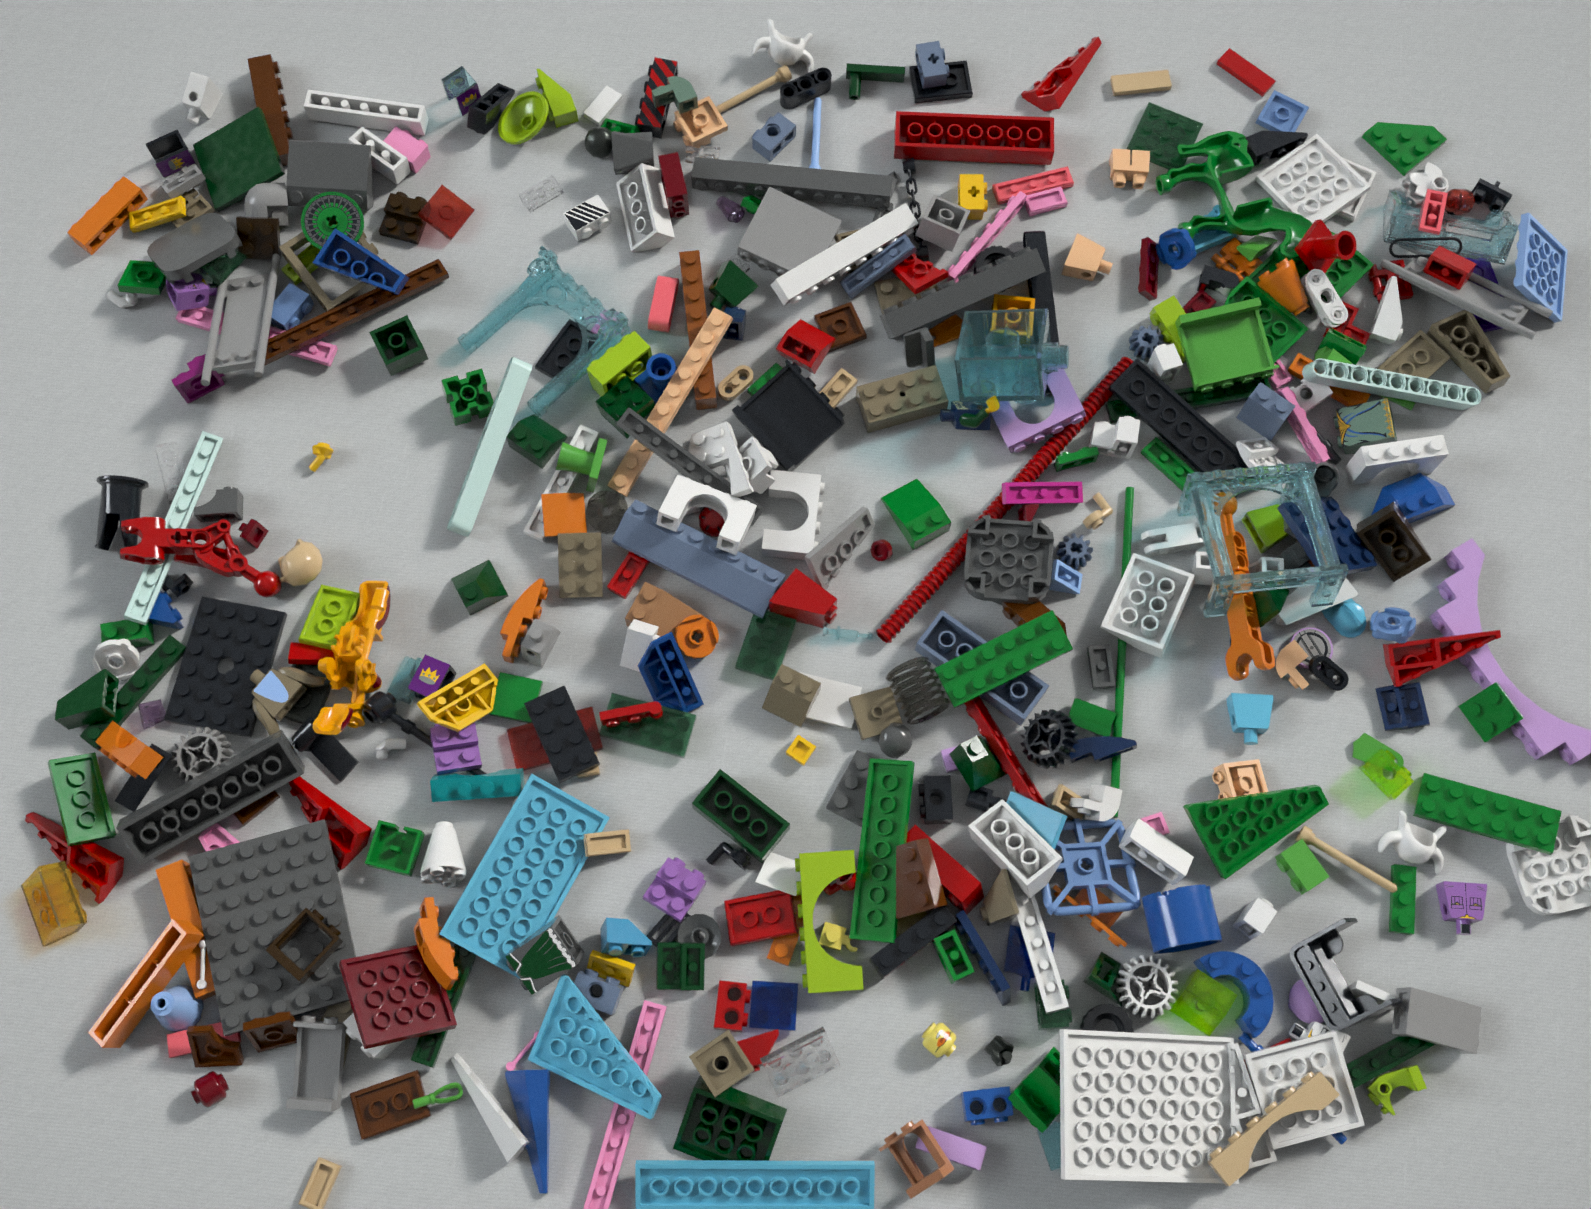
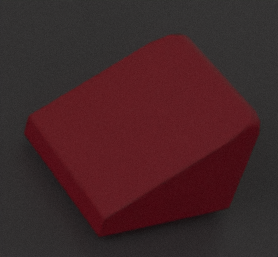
M1024 504L1018 509V520L1031 521L1039 504Z

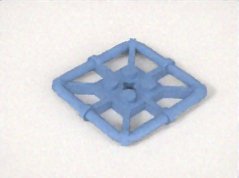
M1079 818L1065 821L1062 831L1073 830L1077 843L1064 844L1060 840L1057 842L1055 849L1059 851L1063 860L1055 872H1064L1066 887L1054 902L1052 901L1049 882L1041 889L1043 903L1048 914L1057 916L1091 914V916H1098L1099 913L1137 910L1140 907V891L1134 869L1136 866L1135 859L1121 849L1123 859L1108 860L1105 845L1115 832H1117L1119 843L1121 842L1126 831L1122 821L1119 819L1094 821L1080 820ZM1111 828L1101 842L1085 843L1082 829ZM1083 861H1086L1087 865H1091L1088 870L1081 867ZM1110 868H1124L1126 870L1130 892L1112 880ZM1107 887L1126 902L1098 904L1095 888ZM1087 889L1090 905L1058 907L1071 890Z

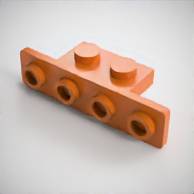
M1057 884L1053 887L1056 891L1054 895L1058 897L1063 889ZM1095 888L1098 904L1114 903L1100 890ZM1081 889L1075 898L1067 894L1062 901L1065 903L1068 900L1074 906L1090 905L1087 889ZM1123 912L1099 913L1098 916H1091V914L1079 915L1082 918L1086 915L1091 919L1090 925L1100 933L1102 930L1110 935L1108 940L1118 948L1120 945L1124 947L1128 945L1123 938L1110 929Z

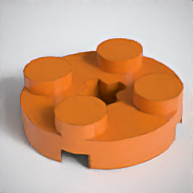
M691 615L683 619L676 626L675 640L685 657L698 659L712 653L718 643L719 633L716 625L711 620L702 615ZM693 631H696L697 634L702 635V638L699 639V643H696L695 640H692L691 636L693 635Z

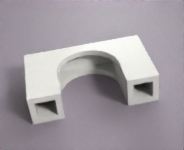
M1437 435L1362 446L1345 467L1350 485L1370 483L1381 471L1404 463L1408 464L1411 476L1418 473L1423 475L1430 474L1449 453L1444 436Z
M771 470L770 476L774 478L775 482L769 486V497L798 501L805 507L808 518L801 527L792 531L764 529L762 556L805 560L804 557L818 545V542L815 541V534L820 533L821 522L817 521V514L822 515L823 502H819V496L824 495L825 483L821 482V475Z
M677 475L658 511L656 524L676 532L688 511L697 507L711 508L717 511L725 522L719 534L716 548L737 555L754 519L757 505L734 497L729 493L711 488L708 485L693 481L690 478Z

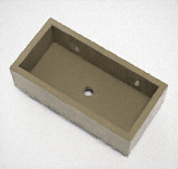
M936 365L856 387V400L868 433L940 414L941 409H947L949 402ZM900 393H904L905 396L901 397Z

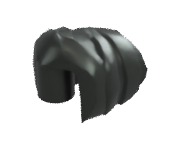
M996 1035L984 1050L991 1055L993 1062L997 1066H1002L1011 1062L1014 1046L1006 1042L1001 1036Z

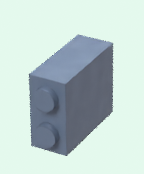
M1260 382L1248 397L1236 418L1271 441L1283 426L1295 405Z

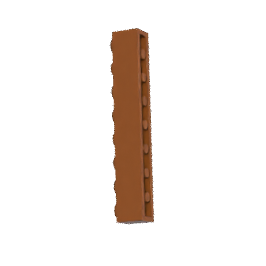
M699 250L679 252L689 347H691L707 320ZM712 356L694 384L696 410L717 408Z

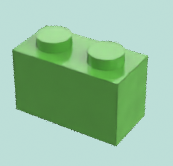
M1303 839L1275 856L1277 866L1282 872H1286L1291 879L1292 887L1297 892H1300L1301 895L1329 878V875Z

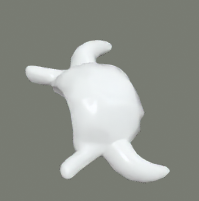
M767 19L769 37H761L755 41L752 47V55H755L760 48H767L768 55L775 63L789 66L801 60L806 64L808 73L812 72L814 60L811 54L804 48L813 38V34L808 33L804 38L788 37L782 35L774 28L772 19Z
M1400 810L1399 825L1396 831L1384 833L1378 843V852H1383L1392 843L1399 858L1403 859L1406 863L1423 864L1431 858L1434 862L1435 873L1438 875L1442 871L1444 857L1440 849L1436 847V842L1445 834L1446 828L1444 826L1439 827L1433 833L1430 830L1407 822L1405 811Z

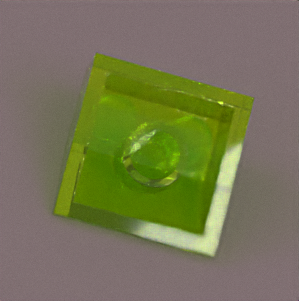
M1196 969L1189 975L1176 997V1002L1172 1004L1169 1011L1205 1035L1210 1036L1227 1015L1238 995L1199 969Z

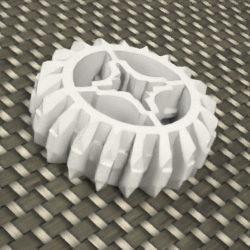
M1140 955L1138 961L1135 957L1130 959L1131 965L1127 962L1124 963L1123 967L1126 971H1118V974L1123 979L1118 978L1115 981L1117 984L1122 985V987L1116 989L1117 993L1123 992L1124 995L1119 998V1001L1121 1002L1126 999L1128 1002L1124 1008L1128 1009L1132 1006L1133 1015H1136L1140 1010L1141 1018L1146 1017L1147 1011L1149 1017L1154 1018L1155 1011L1161 1016L1164 1014L1163 1009L1170 1010L1169 1003L1176 1002V999L1171 994H1178V990L1172 988V986L1177 985L1178 981H1171L1170 977H1173L1175 972L1167 973L1166 970L1170 967L1169 964L1161 967L1162 959L1158 958L1154 963L1152 955L1148 956L1147 962L1144 955ZM1139 968L1151 969L1145 978L1132 975ZM1158 975L1163 981L1164 991L1157 985L1156 979ZM1149 981L1150 986L1148 987H1151V989L1145 992L1143 989L1145 986H1142V984ZM1130 982L1137 989V1000L1131 993ZM1149 995L1161 998L1156 1005L1143 1004Z

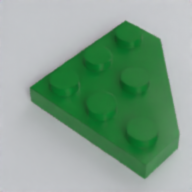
M1377 122L1362 136L1368 144L1403 176L1418 166L1447 140L1433 126Z

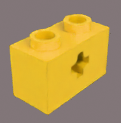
M959 174L958 205L970 210L967 220H982L984 212H987L988 200H984V195L987 194V182H984L983 174Z

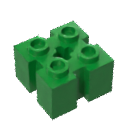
M482 368L467 372L466 378L459 380L458 375L441 380L442 390L447 404L449 403L450 413L455 426L471 422V416L478 415L479 419L489 416L494 401L490 391H487V381Z

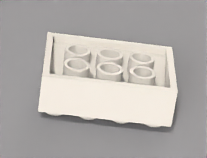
M1133 553L1101 624V628L1140 651L1162 659L1194 585L1195 575Z

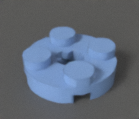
M1388 607L1385 608L1384 612L1378 613L1376 611L1372 614L1370 620V629L1374 638L1395 641L1397 643L1407 642L1408 638L1414 634L1416 628V619L1410 617V613L1401 608Z

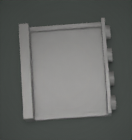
M769 187L738 245L737 255L742 260L758 264L761 269L775 272L780 277L828 249L835 235L840 230L842 220Z

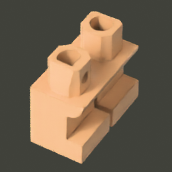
M1112 149L1109 166L1110 180H1113L1114 188H1123L1126 181H1132V188L1143 189L1149 173L1150 151L1132 150L1130 155V150Z

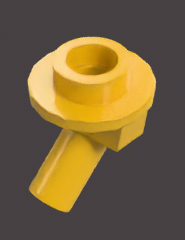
M319 442L317 445L312 446L313 454L317 457L309 465V468L316 472L325 459H330L334 450L327 443Z

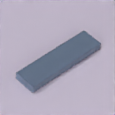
M904 234L841 280L840 284L852 299L917 250L907 235Z

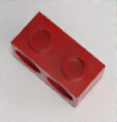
M719 980L714 1029L726 1031L729 1029V1031L742 1032V1027H747L749 1013H744L745 1003L750 1004L751 990L747 989V983ZM738 989L741 992L740 999L731 1001L728 998L729 991ZM730 1012L738 1015V1021L733 1025L725 1021V1016Z

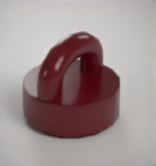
M884 539L873 542L871 545L873 558L877 561H885L893 556L891 544Z

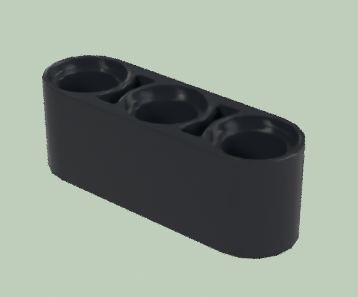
M823 67L818 68L782 85L780 88V105L784 109L790 110L826 94L831 89V71Z

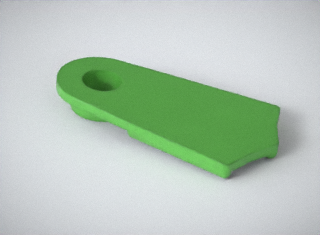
M1363 733L1353 742V758L1391 772L1398 771L1403 767L1404 760L1399 753L1370 735ZM1390 758L1396 760L1395 766L1389 764Z

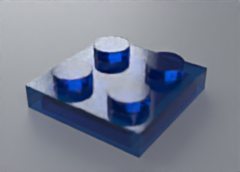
M752 981L749 1028L795 1031L798 983Z

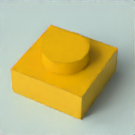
M797 735L787 749L786 755L804 766L815 751L816 746L800 735Z

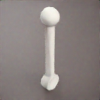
M201 940L199 942V947L201 948L200 980L196 985L199 989H205L207 987V982L204 980L206 943L205 940Z

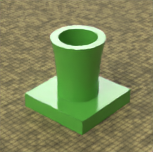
M599 438L595 453L563 442L556 470L589 475L586 491L594 493L607 440Z

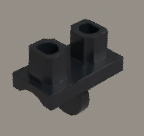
M1480 178L1471 191L1470 196H1472V202L1476 204L1484 202L1489 205V211L1496 214L1499 211L1502 212L1511 199L1512 194L1499 188L1501 182L1496 181L1493 185Z

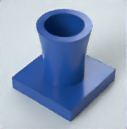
M663 353L655 354L648 360L646 370L638 375L634 382L653 399L656 405L678 367L671 356Z

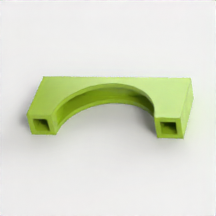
M854 850L799 853V858H795V872H800V881H796L797 895H801L802 904H798V918H803V927H799L800 941H804L805 950L801 951V965L806 964V974H802L803 988H807L808 993L864 990L862 966L847 964L830 956L818 942L813 927L814 907L823 889L838 877L856 873Z

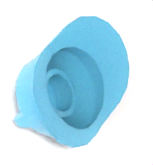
M1352 598L1321 611L1324 617L1342 636L1354 638L1361 635L1365 630V612Z

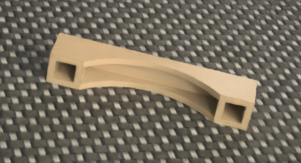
M1308 1072L1300 1079L1302 1081L1301 1085L1296 1089L1294 1086H1291L1282 1094L1284 1099L1278 1104L1276 1101L1270 1103L1264 1109L1266 1113L1261 1118L1257 1116L1246 1123L1248 1128L1244 1132H1235L1227 1139L1229 1141L1228 1145L1223 1149L1219 1146L1209 1154L1211 1159L1207 1161L1226 1186L1232 1185L1248 1171L1250 1158L1256 1143L1273 1123L1295 1112L1322 1110L1340 1095L1321 1072Z

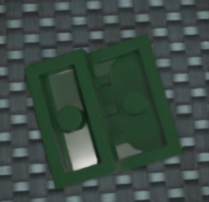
M657 942L656 989L704 990L705 943Z

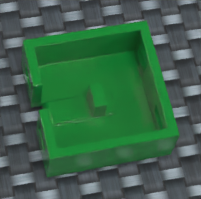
M378 820L365 864L368 867L412 877L425 833L421 830L405 826L403 830L407 833L399 832V827L396 824Z

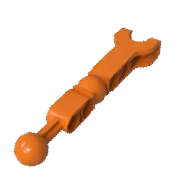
M1219 492L1212 498L1210 508L1212 513L1220 518L1223 537L1216 541L1219 567L1222 572L1221 575L1225 577L1223 586L1227 593L1225 595L1226 611L1231 636V646L1226 653L1225 661L1229 676L1235 681H1240L1249 675V664L1252 659L1258 669L1267 671L1275 666V658L1272 646L1262 640L1256 602L1253 592L1249 591L1251 580L1247 575L1249 573V561L1245 540L1242 534L1234 529L1232 515L1237 511L1238 502L1231 493Z

